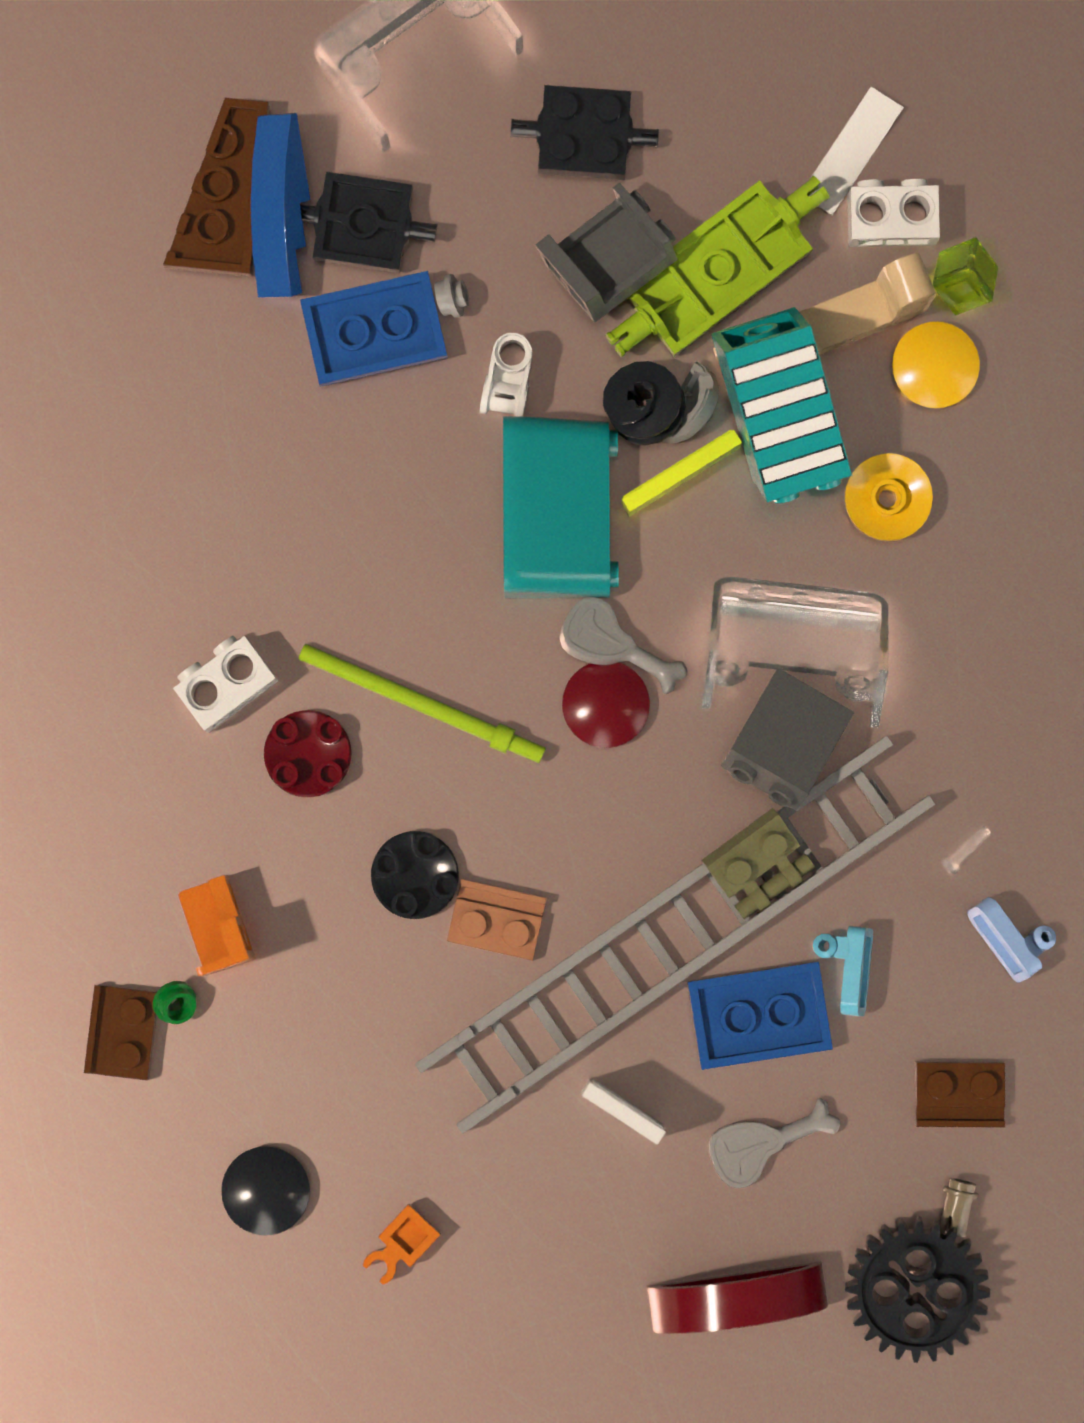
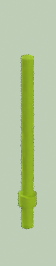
M306 643L300 652L299 660L490 742L489 747L505 754L509 750L536 763L541 762L546 747L516 735V730L502 723L495 726Z

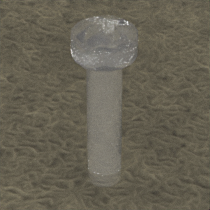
M983 826L951 858L946 856L942 860L944 868L954 875L960 871L958 865L991 835V832Z

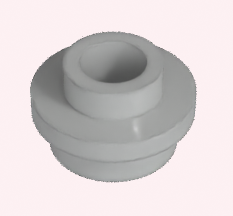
M453 274L445 275L444 279L435 282L434 286L439 310L443 316L452 314L455 318L461 317L464 314V307L469 306V295L463 280L457 281Z

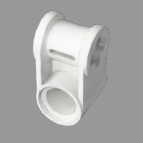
M507 333L500 336L495 342L489 372L484 382L480 413L486 414L491 410L515 416H524L530 385L528 380L532 364V348L529 341L523 335ZM518 344L524 349L525 357L520 364L510 366L501 360L500 353L506 345ZM495 395L514 398V400L495 397Z

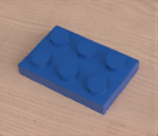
M428 271L300 300L320 387L448 358Z
M819 962L687 982L701 1070L833 1049Z

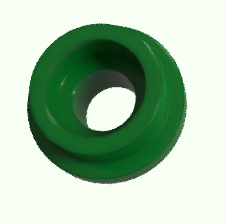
M183 981L169 982L162 986L155 994L153 1010L158 1018L164 1022L171 1024L184 1023L193 1016L196 1010V994L191 986Z

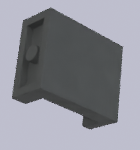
M621 183L613 187L616 195L615 201L557 244L550 235H547L535 244L544 264L594 323L678 260L671 244L676 238L670 228L662 219L654 222L647 214L651 210L643 197L636 190L629 194Z
M777 668L721 766L729 771L730 775L737 781L751 784L767 793L769 798L776 804L798 810L810 793L854 712Z

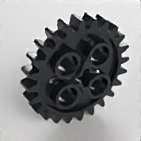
M917 1217L915 1226L911 1229H908L906 1222L903 1218H900L898 1231L894 1233L887 1225L883 1224L881 1226L882 1240H878L869 1234L866 1242L870 1251L860 1248L855 1250V1257L862 1265L849 1264L848 1274L858 1279L848 1281L845 1285L846 1292L857 1295L847 1301V1309L861 1310L854 1317V1326L868 1324L864 1333V1339L869 1341L879 1336L878 1351L881 1353L890 1345L895 1346V1359L897 1360L903 1356L905 1350L911 1351L914 1363H918L921 1351H927L931 1360L936 1361L937 1348L943 1347L949 1355H953V1340L956 1339L964 1345L969 1344V1337L965 1329L968 1328L979 1332L980 1322L974 1315H987L988 1306L978 1301L990 1297V1288L978 1285L989 1279L988 1270L975 1269L982 1262L981 1253L967 1255L971 1248V1240L967 1238L957 1244L955 1242L957 1228H951L944 1235L940 1233V1220L937 1219L932 1224L930 1230L924 1229L921 1217ZM920 1250L927 1253L931 1260L926 1266L918 1268L910 1265L906 1257L912 1251ZM889 1262H897L914 1286L920 1287L925 1284L926 1298L939 1310L945 1312L947 1316L943 1319L938 1317L921 1293L916 1292L910 1295L909 1281L897 1270L891 1268ZM881 1280H889L895 1283L899 1290L892 1296L884 1297L875 1291L874 1286ZM950 1282L958 1285L962 1292L954 1299H945L938 1294L937 1289L940 1285ZM913 1312H920L927 1316L929 1322L923 1328L916 1329L907 1325L905 1318Z

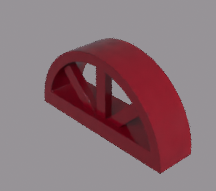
M821 1261L647 1286L653 1331L658 1333H696L756 1326L806 1316L828 1307Z

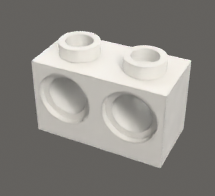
M872 179L859 181L858 187L850 188L847 195L848 247L935 246L940 238L939 185H928L925 179H907L901 181V186H884V181ZM910 202L921 204L926 211V218L921 221L910 220L904 213V206ZM866 203H874L881 208L883 218L877 222H869L862 217L860 207Z
M234 636L229 637L213 650V653L216 655L215 658L204 666L196 662L177 676L181 683L173 689L207 733L211 732L278 682V679L245 636L238 641ZM240 656L250 658L253 663L251 675L243 680L234 679L230 674L232 661ZM205 682L213 683L218 692L216 700L209 706L198 705L194 697L196 688Z

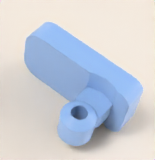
M990 897L980 901L967 912L973 926L1012 979L1018 983L1030 978L1042 968V963L1037 957L1044 951L1052 948L1056 943L1054 930L1045 925L1033 929L1028 936L1023 938L1000 905Z

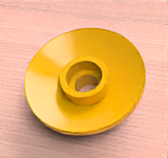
M885 453L866 459L853 471L845 489V506L851 521L861 532L877 540L896 541L912 535L925 523L932 508L933 492L928 476L916 462L899 454ZM888 491L895 496V504L893 506L885 507L880 503L879 496L882 492Z

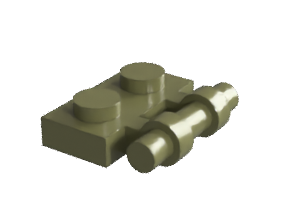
M773 808L701 860L729 899L744 889L748 896L734 905L744 920L757 910L762 912L771 906L770 900L789 886L792 889L796 888L804 882L802 877L815 868L806 854H803L792 863L788 860L787 856L799 848L800 844ZM775 865L779 873L759 887L754 880Z

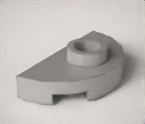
M695 361L681 386L686 403L682 423L671 436L661 442L675 444L691 438L704 427L713 415L718 401L719 385L714 373L698 361Z

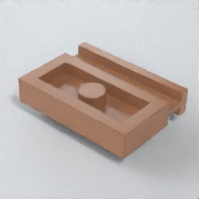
M461 879L447 941L533 961L547 898Z

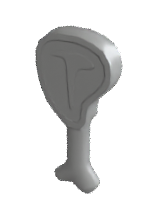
M596 597L582 599L568 612L562 625L559 637L561 647L568 654L579 660L596 665H610L630 661L654 675L659 680L664 694L673 692L676 680L683 679L687 675L688 671L684 662L669 663L638 647L633 638L620 629L613 609L602 599Z
M819 1098L809 1116L783 1127H772L757 1121H743L719 1128L711 1135L709 1140V1155L716 1173L723 1182L734 1188H744L755 1183L760 1177L767 1159L774 1153L781 1151L787 1144L814 1132L822 1131L835 1134L841 1123L839 1118L829 1113L828 1102Z

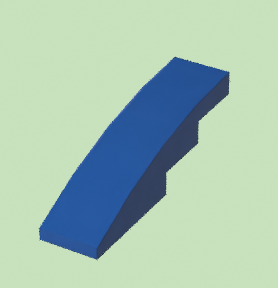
M297 113L266 114L258 116L252 160L251 228L258 297H292L302 293L296 250L306 247L300 203L310 200Z

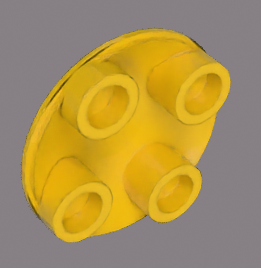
M938 321L926 322L910 329L898 342L892 361L893 375L903 397L928 408H944L964 399L973 389L980 369L979 355L971 338L960 328Z

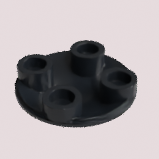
M409 831L398 834L386 841L375 855L371 868V883L374 893L380 903L397 916L408 919L430 917L446 907L457 891L459 871L456 858L451 849L441 839L430 833Z
M262 1146L247 1150L233 1160L225 1172L221 1195L224 1208L236 1225L256 1235H274L289 1229L302 1217L309 1201L310 1184L303 1166L293 1155L279 1148Z

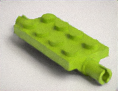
M812 176L785 199L782 197L776 199L760 180L673 246L678 260L628 297L635 306V313L611 332L605 334L611 346L624 336H627L615 345V351L623 357L627 351L652 333L661 339L674 357L813 251L812 246L802 235L798 226L801 225L800 219L821 203L830 199L825 187L823 186L809 197L810 194L819 188L818 185L821 184L815 176Z

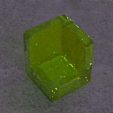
M977 237L942 250L938 254L933 287L956 316L993 301L998 266Z

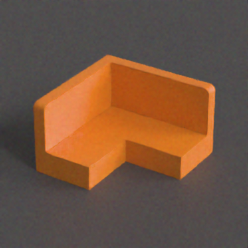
M228 875L207 880L208 882L183 890L178 894L202 966L196 968L198 977L207 976L256 959Z

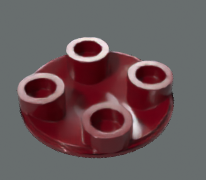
M620 662L610 665L589 663L580 668L568 681L563 693L562 710L568 727L576 737L595 747L612 748L629 742L642 730L649 715L650 699L642 678L627 665Z
M314 710L297 711L277 720L269 732L264 746V762L269 776L282 790L298 797H317L330 792L344 779L351 763V744L344 728L336 719Z

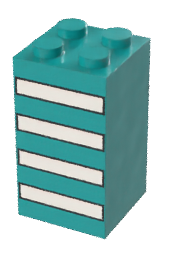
M793 307L711 333L751 477L767 502L774 501L775 503L790 502L800 496L799 492L815 487L817 490L831 489L842 483L841 479L852 476L812 327L801 313Z

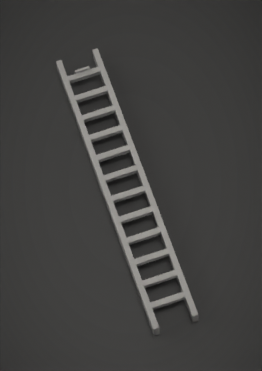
M885 736L813 786L798 810L783 807L777 811L800 844V847L796 849L800 856L806 854L815 868L811 870L813 875L788 893L785 890L776 896L777 901L764 911L759 912L752 918L749 916L744 920L734 907L739 902L734 895L729 899L703 863L418 1061L415 1066L422 1073L454 1051L487 1098V1103L456 1124L462 1134L934 806L935 803L930 796H926L895 818L886 805L889 801L873 779L869 781L860 767L893 745L888 736ZM849 775L853 777L885 823L883 827L860 843L825 795L827 790ZM813 800L817 802L849 848L847 852L824 868L788 819ZM770 869L761 875L765 882L775 876ZM705 875L709 877L741 923V926L716 943L713 942L680 894ZM669 900L673 902L705 948V951L680 968L676 966L644 920L646 916ZM633 925L639 930L669 974V976L643 994L608 945L610 941ZM598 950L633 999L632 1002L607 1019L572 970L573 967ZM562 975L597 1024L596 1027L571 1044L536 995L537 992ZM524 1001L528 1002L561 1050L535 1069L500 1021L501 1017ZM488 1026H491L525 1075L500 1094H497L463 1045Z

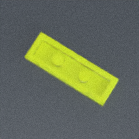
M730 429L622 497L621 505L630 517L740 449L742 441L735 430L732 431Z

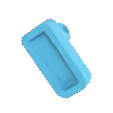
M849 926L847 937L821 934L813 942V950L819 957L845 959L840 1003L842 1015H865L873 945L872 928ZM825 942L829 943L827 951L824 949Z

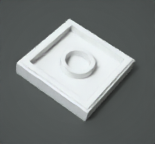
M593 1078L588 1080L581 1091L583 1097L657 1145L666 1132L662 1123Z

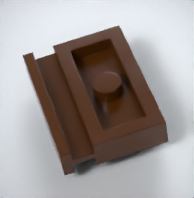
M94 985L84 1073L149 1080L157 1015L153 1010V999L157 992Z
M915 1062V1126L1005 1128V1063Z

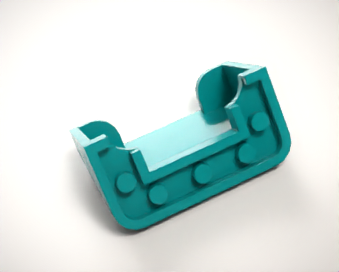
M503 416L505 599L610 598V587H619V562L610 561L609 457H618V430H609V422Z

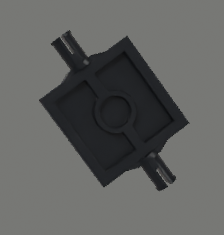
M544 85L543 108L538 116V121L511 119L510 138L536 139L539 149L538 174L625 180L626 159L632 145L658 148L659 129L633 128L630 116L631 91Z
M326 172L323 193L316 206L300 204L302 222L313 223L316 238L313 260L400 273L403 250L409 242V238L435 242L437 224L412 221L410 204L413 185Z

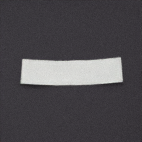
M872 86L812 175L821 184L818 185L819 188L810 194L809 197L824 186L830 199L824 201L818 207L831 215L834 214L904 108Z

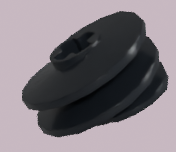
M651 361L634 362L626 365L609 379L603 391V407L605 412L609 416L614 428L618 430V434L630 443L644 446L660 443L671 436L682 423L686 409L685 395L675 375L663 365Z

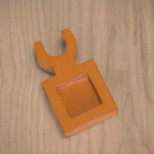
M408 1204L378 1236L387 1246L383 1250H375L369 1253L362 1266L367 1269L373 1261L383 1260L387 1264L388 1270L379 1282L384 1285L394 1277L397 1269L396 1263L400 1259L411 1267L441 1233L413 1206Z

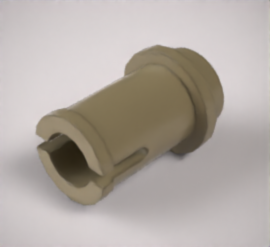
M950 1178L949 1186H944L943 1191L947 1195L940 1223V1232L947 1233V1231L955 1227L957 1228V1236L966 1237L973 1199H978L979 1195L975 1192V1183Z

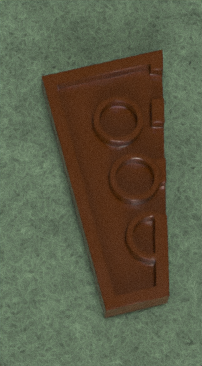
M224 98L207 144L206 154L199 173L197 172L189 200L176 228V235L170 251L167 252L164 260V268L251 277L253 263L251 228L252 160L257 119L260 115L269 114L268 102Z

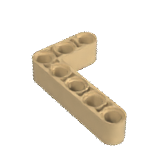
M913 253L884 266L876 281L802 310L800 313L812 327L820 356L925 312L935 298L936 292L920 254ZM714 348L713 351H714V354H715L716 359H717V361H718V357H717V354H716V350H715V348Z

